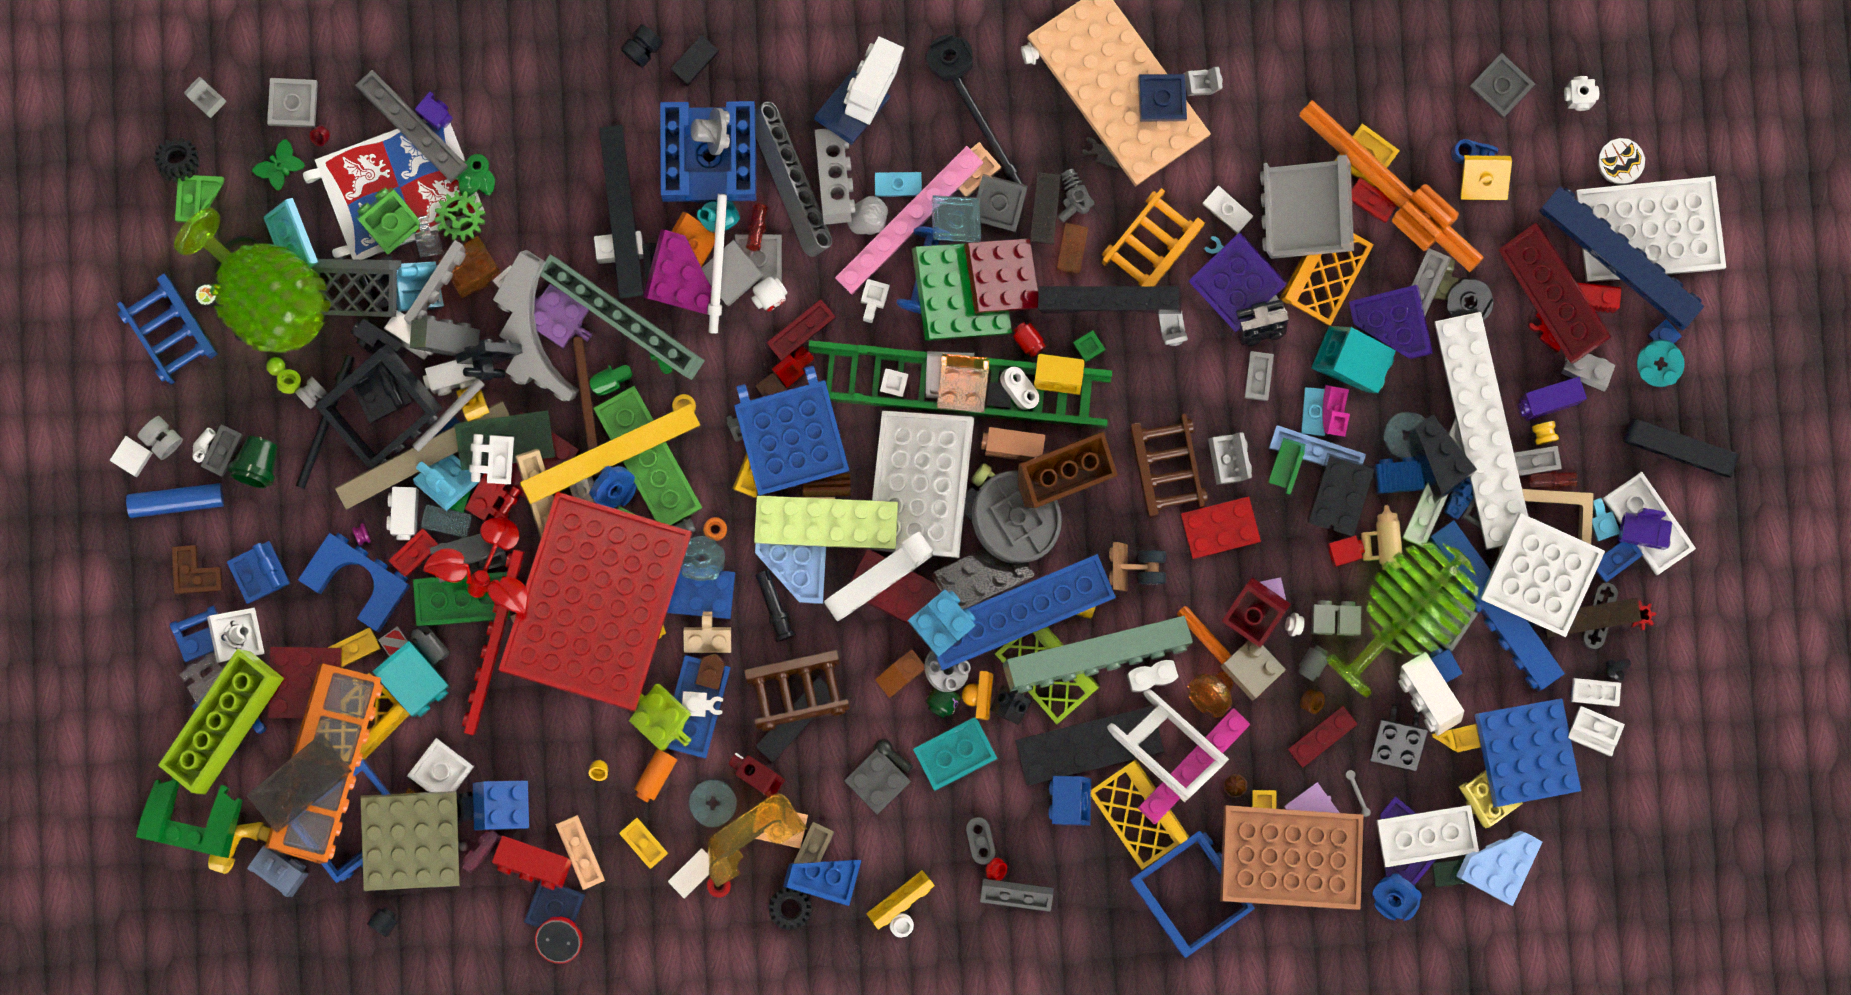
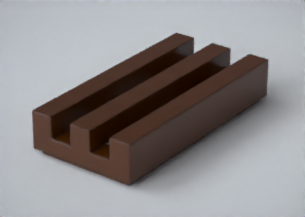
M836 474L803 483L804 497L851 496L850 474Z

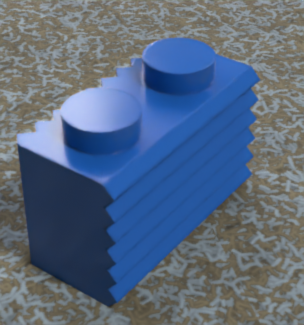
M1416 457L1402 458L1403 462L1393 463V459L1379 460V464L1374 466L1376 494L1424 490V471L1421 463H1418Z

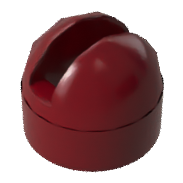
M324 126L315 127L309 134L310 140L316 146H323L330 139V131Z

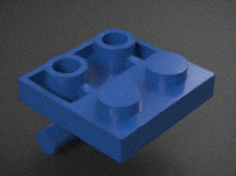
M270 541L264 544L258 543L252 546L253 549L227 561L247 604L291 584Z

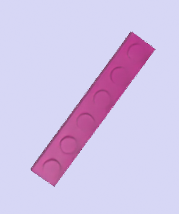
M1233 708L1205 738L1221 753H1224L1248 728L1250 723ZM1197 745L1170 775L1187 788L1215 760ZM1162 782L1143 801L1138 809L1153 824H1156L1180 797Z

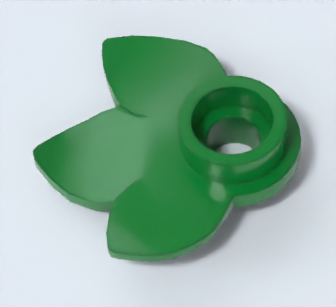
M481 154L471 155L467 161H464L468 168L455 179L459 180V191L461 195L466 191L469 197L480 189L483 193L490 196L494 190L495 177L489 171V162ZM476 161L481 162V168L478 170L473 168V164Z

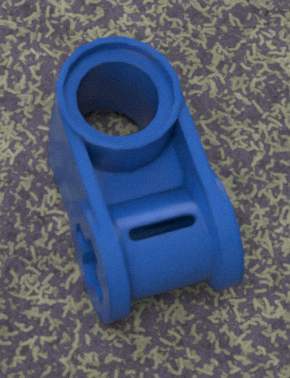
M1463 139L1452 148L1451 156L1455 162L1464 164V156L1460 155L1458 151L1460 146L1468 150L1469 156H1495L1499 149L1489 144Z

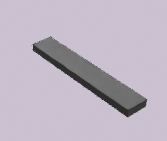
M373 70L355 85L450 183L468 168L467 164Z

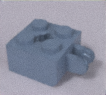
M263 845L247 869L278 889L285 897H293L309 875L305 871L306 866L297 859H288L285 857L286 854L267 849Z

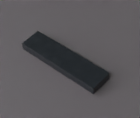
M818 677L813 682L817 706L827 704L830 700L827 684ZM805 692L793 704L794 711L808 708ZM814 717L776 725V728L770 730L755 747L773 763Z

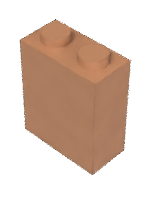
M989 427L988 433L983 434L981 449L986 450L985 456L1027 461L1043 455L1045 435Z

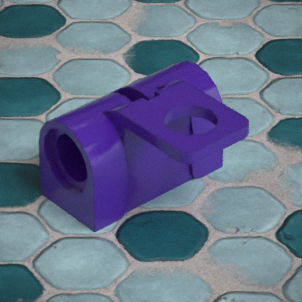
M1642 508L1638 510L1637 514L1624 512L1618 541L1666 550L1669 547L1672 521L1661 519L1666 516V512L1649 508Z

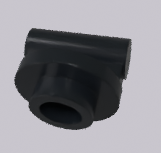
M1629 659L1617 662L1608 660L1606 662V672L1613 680L1621 681L1624 679L1622 670L1629 668L1631 661Z

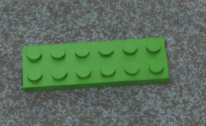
M635 386L593 408L611 440L654 421ZM666 442L623 461L626 468L634 475V483L656 521L672 526L703 509Z

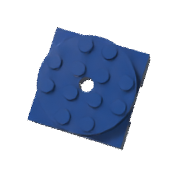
M754 101L726 102V107L689 108V102H660L661 197L663 202H696L706 204L717 202L718 194H726L727 201H756L757 155L756 108ZM714 108H722L724 111H728L730 116L726 132L729 135L730 143L729 147L723 148L721 154L716 155V158L709 164L708 161L703 159L704 155L709 152L707 142H698L692 139L691 125L695 119L708 120Z

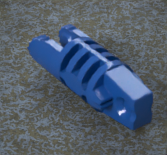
M1470 478L1454 489L1449 497L1444 513L1453 519H1459L1474 496Z

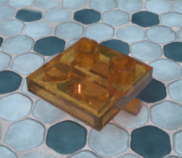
M479 236L463 245L466 249L464 252L466 256L459 266L456 265L452 271L451 281L462 298L475 290L477 292L489 285L488 282L501 274V271Z

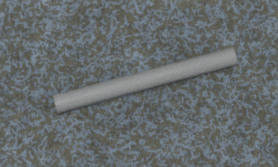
M477 379L412 446L419 452L485 384L480 379Z

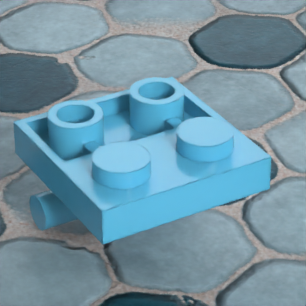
M436 262L401 264V267L397 270L396 304L398 312L410 309L437 268ZM441 289L438 300L435 304H430L427 310L444 307Z
M453 454L429 467L424 462H420L416 469L421 473L413 479L417 487L446 511L479 483L471 481L469 467Z

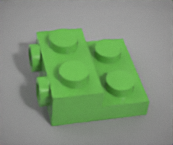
M385 187L375 195L376 200L369 205L367 202L357 210L359 214L355 218L388 255L422 227L423 224L393 188L387 190Z

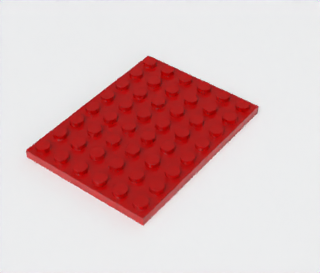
M556 492L525 586L528 594L526 610L524 614H516L498 670L635 712L692 531Z

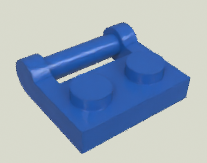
M214 605L208 607L205 612L180 622L176 620L170 623L171 630L186 663L214 652L209 627L186 637L182 633L185 629L207 621V617L217 615L218 612Z

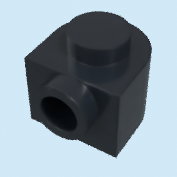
M472 792L458 794V823L474 820Z
M384 907L383 909L377 908L367 924L383 936L388 937L399 921L394 918L396 914L393 911Z

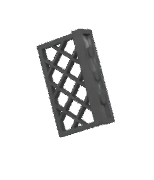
M317 259L318 263L311 267L312 315L396 317L397 270L401 267V260ZM320 273H325L330 279L325 287L320 283ZM343 273L351 280L345 288L338 281ZM363 274H366L371 280L365 288L358 282ZM384 274H389V285L384 289L378 280ZM333 285L340 291L335 299L327 292ZM353 285L361 292L355 300L348 293ZM374 285L381 292L375 300L368 294ZM325 296L330 304L325 310H320V299ZM343 296L350 303L345 311L337 304ZM363 297L371 304L365 311L358 306ZM384 297L389 302V312H383L378 306Z

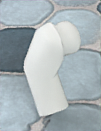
M206 428L193 444L192 457L196 462H203L209 450V443L216 435L215 431L211 428Z

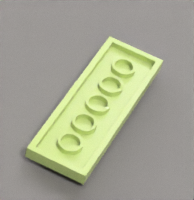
M757 496L754 543L896 550L898 502Z

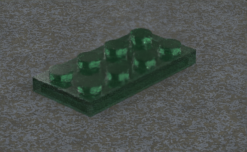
M548 410L454 424L461 470H469V465L472 464L473 451H470L471 443H473L474 434L483 435V444L490 443V435L514 437L512 463L517 462L516 455L534 449H539L542 459L555 457ZM482 452L481 465L488 466L489 452Z

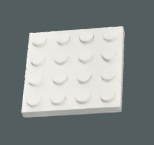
M1518 512L1479 599L1566 637L1605 551Z

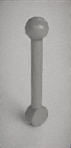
M1349 770L1346 773V778L1351 781L1362 807V815L1368 817L1371 811L1366 807L1354 779L1355 772Z

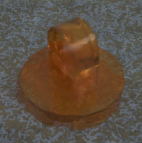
M1219 672L1214 676L1199 674L1188 684L1191 690L1188 694L1189 698L1202 713L1208 711L1213 714L1212 717H1222L1231 708L1232 698L1230 691L1233 688V680L1226 672ZM1218 678H1221L1225 685Z

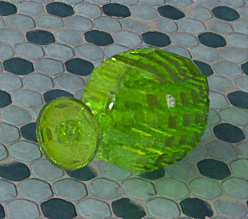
M209 207L194 214L178 232L174 241V248L181 255H191L204 247L222 263L216 274H219L216 279L221 284H213L209 291L212 296H217L215 301L223 305L214 306L218 318H222V322L231 328L232 332L257 351L285 353L289 350H299L304 345L310 343L325 323L322 322L324 316L321 312H328L331 307L330 301L324 300L325 295L323 292L318 291L327 290L323 278H319V274L314 269L310 268L304 260L300 259L295 252L290 251L289 247L265 243L255 244L254 246L242 245L239 250L231 253L213 237L220 224L219 213L214 208Z
M1432 542L1421 543L1444 566L1441 570L1414 545L1406 548L1409 554L1433 579L1428 577L1402 553L1398 552L1393 556L1423 589L1391 562L1387 561L1383 565L1388 574L1413 599L1382 573L1378 572L1375 576L1378 584L1403 610L1377 587L1371 585L1369 594L1393 620H1390L1371 601L1367 600V612L1384 629L1380 631L1368 620L1375 638L1352 663L1347 664L1336 654H1330L1326 658L1327 662L1337 673L1366 698L1372 693V689L1360 675L1385 648L1403 654L1392 642L1394 638L1411 654H1424L1421 648L1402 631L1403 628L1429 651L1432 652L1439 649L1433 639L1412 618L1443 644L1447 645L1452 641L1447 633L1422 608L1454 635L1458 636L1462 632L1458 624L1431 599L1432 597L1463 624L1467 625L1469 623L1470 617L1441 589L1443 586L1470 611H1475L1476 603L1451 579L1452 576H1455L1478 597L1479 587L1459 566L1461 564L1465 565L1476 575L1469 558L1459 549L1442 543L1455 556L1451 560Z

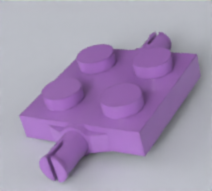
M549 284L541 296L535 297L534 315L538 333L563 349L575 335L582 337L586 342L590 340L589 337L591 338L592 333L581 327L589 309Z

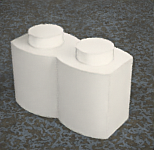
M1163 660L1157 662L1152 667L1135 668L1129 672L1127 678L1132 692H1143L1150 689L1153 685L1164 686L1172 683L1178 678L1174 661Z

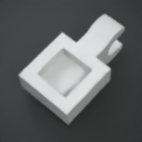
M867 279L861 303L867 304L863 321L872 323L876 307L884 308L890 285Z

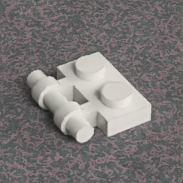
M474 434L473 443H471L470 451H473L472 464L469 465L472 482H480L481 473H488L487 483L511 484L514 437L490 435V443L483 444V435ZM482 452H489L488 466L481 465Z

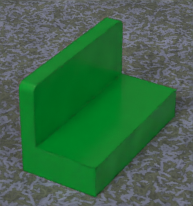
M1283 437L1269 483L1286 488V494H1291L1305 453L1306 444Z

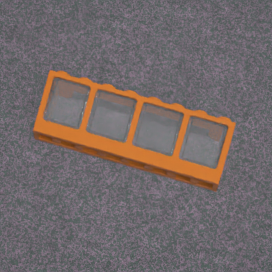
M323 663L318 666L265 848L319 864L327 863L328 859L333 858L336 846L333 845L334 838L339 836L343 824L339 822L341 814L346 813L349 805V799H346L348 790H352L354 787L356 776H353L355 767L360 766L363 753H360L362 744H366L369 737V730H366L368 722L373 721L376 713V708L373 707L375 698L379 699L382 692L381 678Z

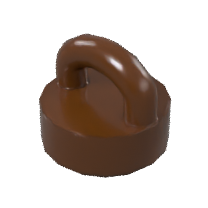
M1309 689L1302 695L1299 705L1305 711L1316 714L1323 708L1325 696L1320 691Z

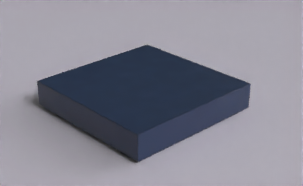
M1185 74L1138 75L1140 122L1187 120Z
M539 881L524 922L539 928L544 921L551 917H565L575 923L586 894L565 886L562 889L555 887L554 890L541 886V881Z

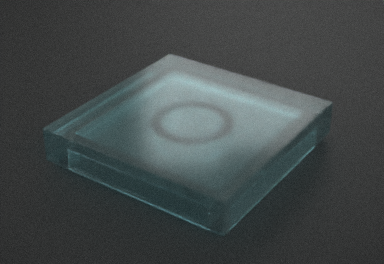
M933 195L931 200L933 239L980 242L979 198Z

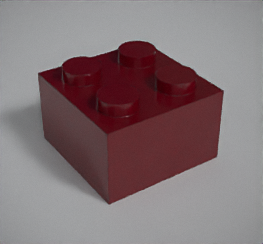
M1252 577L1222 622L1261 648L1291 603Z

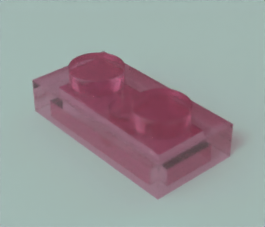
M491 830L490 833L486 831L478 840L480 846L476 851L470 850L463 859L465 864L462 868L469 873H473L502 836L495 830Z

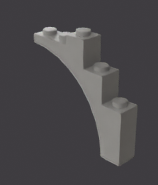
M524 250L517 256L493 299L499 303L498 307L500 309L512 312L499 336L505 340H511V343L522 345L523 353L514 356L506 373L511 375L510 379L518 384H527L534 379V383L543 389L548 388L555 392L554 396L558 399L571 401L580 390L569 383L552 365L537 333L534 315L535 294L539 277L546 262L528 250Z

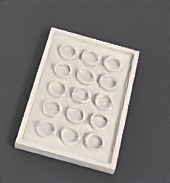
M1715 176L1575 191L1578 202L1589 205L1596 217L1607 220L1611 224L1613 231L1617 234L1620 232L1629 239V244L1635 249L1637 247L1642 249L1647 254L1648 260L1653 264L1655 262L1660 264L1665 269L1666 275L1726 268ZM1582 248L1586 283L1620 280Z
M882 411L872 501L898 502L896 550L870 549L871 551L894 553L902 547V543L906 539L920 531L932 548L933 556L959 558L974 425L973 417Z

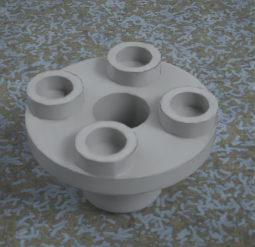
M714 108L708 120L695 119L692 122V139L698 142H707L708 150L712 155H720L723 148L729 147L730 138L726 134L730 118L729 112L724 111L722 108Z
M931 650L925 659L924 668L926 677L933 687L942 692H953L965 684L971 666L968 661H964L941 671L935 654Z

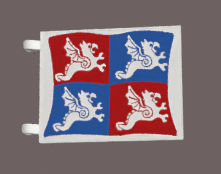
M422 119L465 161L451 123L446 128L442 127L438 131ZM398 129L315 159L318 168L303 173L304 180L308 184L322 178L347 243L346 246L333 249L332 253L335 259H344L351 255L352 259L364 260L384 252L355 217L359 214L357 210L367 202L369 205L376 200L375 195L385 187L387 190L393 188L423 224L422 227L399 246L439 232L437 227L441 223H436L434 219L440 216L435 212L436 208H442L439 201L446 202V194H449L452 198L455 191L459 193V196H462L459 191V180H454L450 183ZM475 192L473 194L476 196L475 203L481 202L478 193ZM458 202L453 203L448 208L455 207L456 205H458ZM468 204V212L476 215L473 207ZM460 212L459 215H455L457 221H460L461 218H465L463 212ZM445 218L446 225L452 227V221Z

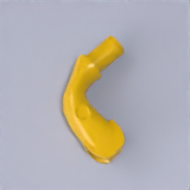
M262 822L237 825L229 858L210 854L208 860L209 869L223 874L228 873L234 865L235 859L233 856L239 841L246 837L266 842L270 828L264 826Z

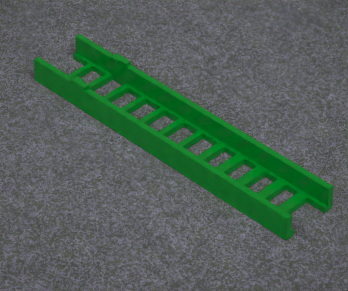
M809 340L810 353L830 355L826 386L831 402L1107 428V419L1089 417L1092 381L1110 383L1112 370L1084 368L1079 416L1065 415L1067 393L1058 392L1056 414L1042 413L1044 390L1036 389L1039 394V402L1033 408V412L1019 410V407L1012 398L1009 409L996 408V406L989 405L988 407L972 406L971 399H965V405L947 403L948 399L942 398V402L924 401L927 352ZM858 354L876 356L872 397L855 393ZM835 356L852 357L849 393L831 392ZM974 357V369L991 371L990 382L998 383L999 372H1003L1010 367H1018L1026 375L1036 374L1037 363ZM881 360L899 362L898 372L902 373L904 372V363L922 364L918 400L901 399V396L895 395V398L878 396ZM1013 375L1014 381L1017 382V377Z

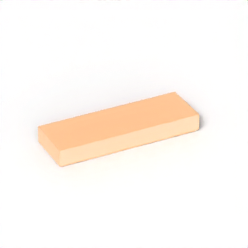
M578 815L555 824L582 889L585 890L605 881Z

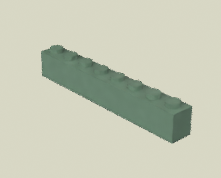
M551 254L545 261L546 264L540 275L683 376L691 380L694 378L704 363V359Z
M1181 616L1007 659L1002 665L1010 692L1018 690V693L1032 690L1031 686L1040 684L1041 688L1053 685L1055 680L1062 679L1063 682L1076 679V675L1084 673L1085 676H1091L1099 673V669L1107 668V671L1120 668V664L1129 662V665L1139 664L1143 662V658L1151 657L1152 660L1164 657L1165 653L1173 651V654L1183 653L1187 651V647L1193 641L1186 618Z

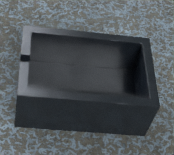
M1327 453L1307 517L1308 523L1327 529L1332 525L1333 531L1354 537L1375 470L1373 466Z

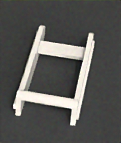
M1147 689L1143 693L1147 700L1156 708L1128 735L1113 723H1110L1107 729L1116 740L1170 787L1181 800L1186 802L1229 759L1156 693ZM1167 718L1215 760L1187 788L1182 786L1138 746Z

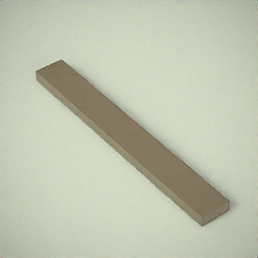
M503 401L488 408L490 413L485 414L480 419H474L469 422L466 419L435 435L419 452L412 447L335 487L334 489L344 508L347 510L419 472L416 467L420 462H424L429 467L471 445L474 434H482L484 438L513 423Z

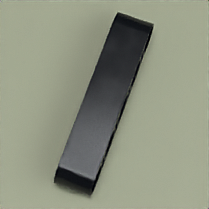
M1629 419L1623 442L1628 445L1727 478H1732L1739 456L1732 451L1637 419Z

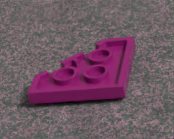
M661 229L643 297L708 315V304L711 303V286L686 236Z

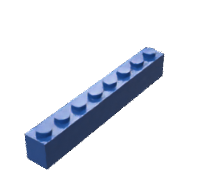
M1453 520L1429 537L1431 542L1429 547L1435 555L1440 554L1444 560L1442 564L1446 571L1456 576L1458 579L1456 584L1464 594L1468 593L1472 599L1470 601L1472 607L1478 613L1481 611L1486 618L1484 620L1485 625L1491 632L1495 631L1500 637L1498 639L1499 644L1505 651L1509 650L1513 655L1511 660L1517 669H1523L1527 677L1525 679L1533 690L1536 688L1538 691H1541L1564 675V671L1526 619L1479 599L1491 571L1457 523Z

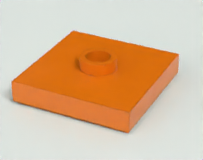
M682 212L671 232L686 236L702 267L714 246L715 233L708 231L701 222L688 213Z

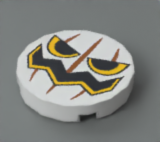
M1618 138L1610 141L1602 148L1598 158V167L1602 176L1607 181L1617 185L1632 183L1641 175L1645 166V157L1642 149L1637 143L1629 139Z

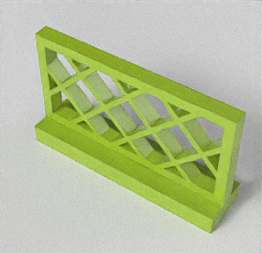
M1048 627L1033 632L1036 636L1035 646H1022L1023 637L1019 638V645H1013L1017 640L1009 642L998 650L995 655L1004 663L1007 659L1003 656V653L1008 648H1019V657L1022 654V649H1035L1036 653L1038 650H1048L1064 645ZM1039 641L1043 644L1044 647H1039ZM1083 673L1076 675L1075 682L1054 681V684L1066 685V698H1052L1053 685H1050L1049 697H1039L1036 693V685L1028 692L1051 719L1058 724L1100 687L1091 676H1085ZM1069 685L1079 686L1085 694L1079 699H1069ZM1043 700H1049L1048 706ZM1052 701H1065V712L1059 717L1051 710ZM1068 702H1075L1068 708Z

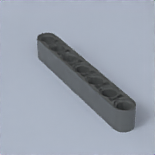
M764 102L756 108V139L800 244L808 256L815 257L832 245V237L827 225H824L822 213L777 107L771 102Z

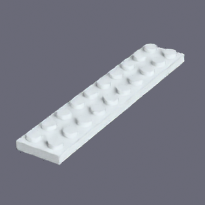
M1477 312L1435 321L1434 324L1463 451L1477 468L1476 472L1470 477L1486 550L1504 545L1518 512L1528 516L1482 314Z

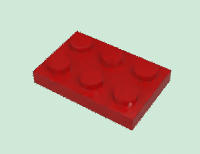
M1249 497L1180 514L1192 560L1261 542Z

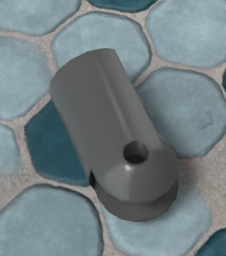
M419 626L418 629L412 631V642L433 666L450 654L449 649L429 627Z

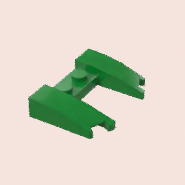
M173 777L171 781L161 783V780H155L147 799L136 837L229 858L243 800L241 798H237L235 801L226 794L230 788L221 785L206 828L171 821L180 783Z

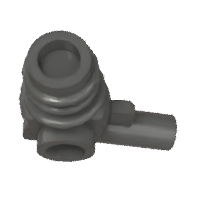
M1074 169L1061 173V180L1066 181L1063 184L1067 185L1064 190H1068L1065 193L1067 199L1063 201L1066 209L1057 216L1062 223L1069 219L1076 211L1081 214H1087L1095 204L1089 196L1086 186L1080 185L1082 180L1077 181L1079 177H1075L1077 173Z

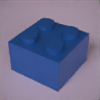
M1053 776V781H1050L1049 785L1050 795H1053L1052 805L1049 806V818L1052 819V824L1090 826L1092 778Z
M483 781L473 783L474 830L529 828L528 781Z

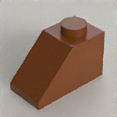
M911 649L878 676L875 681L886 695L891 698L925 671L924 664Z

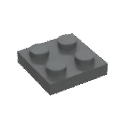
M1501 53L1469 88L1503 119L1535 86V83Z
M983 174L971 220L1016 232L1028 186Z
M876 749L844 782L878 815L911 781L884 754L879 753Z

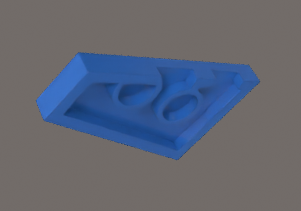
M861 860L791 863L788 866L783 887L849 906Z

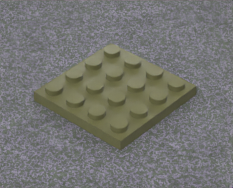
M456 791L360 796L364 891L459 886Z

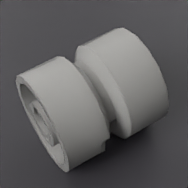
M156 416L141 429L138 438L146 446H152L151 451L160 460H164L180 446L183 439L174 430H168L169 425L160 416Z

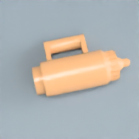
M1385 505L1383 513L1377 516V531L1361 533V540L1365 549L1363 561L1379 560V563L1382 564V570L1400 569L1403 562L1400 522L1397 513H1392L1389 506ZM1377 535L1379 556H1372L1371 536Z

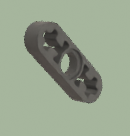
M1611 583L1599 585L1595 590L1591 606L1596 605L1597 601L1599 603L1603 602L1604 595L1600 594V592L1606 588H1609V593L1612 594V597H1608L1605 603L1615 602L1618 596L1617 588ZM1609 627L1603 628V631L1597 630L1596 637L1599 638V642H1595L1593 645L1591 640L1588 639V635H1593L1594 630L1584 631L1582 636L1584 646L1588 649L1600 648L1605 642Z

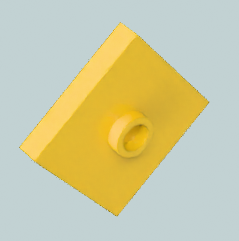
M1464 155L1461 199L1507 200L1512 165L1511 156Z

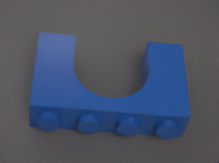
M329 533L298 580L315 592L322 594L334 574L342 567L347 565L365 567L372 575L374 589L371 598L357 619L380 633L410 588V585L406 583L408 578L397 571L393 575L386 570L388 565L378 558L373 562L367 558L369 554L358 545L355 549L347 544L349 540L341 534L337 533L334 536Z

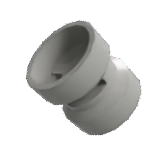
M313 377L307 380L306 386L300 387L295 391L297 396L310 409L316 405L318 398H324L328 394Z

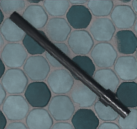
M960 77L952 79L951 81L1002 165V172L1005 177L1009 178L1012 182L1023 184L1017 174L1019 171L1014 163L1011 164L962 79Z
M346 355L340 372L337 371L334 388L349 376L354 357ZM339 399L333 403V406L335 408L338 404ZM322 416L298 478L297 487L305 489L330 423L324 416Z

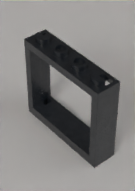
M389 344L380 348L315 405L369 470L389 460L388 455L394 452L397 454L407 446L404 441L409 437L411 440H414L423 432L421 427L425 423L428 426L434 423L439 418L436 414L443 409ZM382 361L426 413L379 454L375 455L333 406V403Z

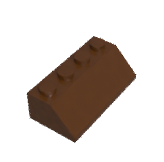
M1104 432L1096 433L1020 463L1018 487L1024 506L1037 508L1118 476Z

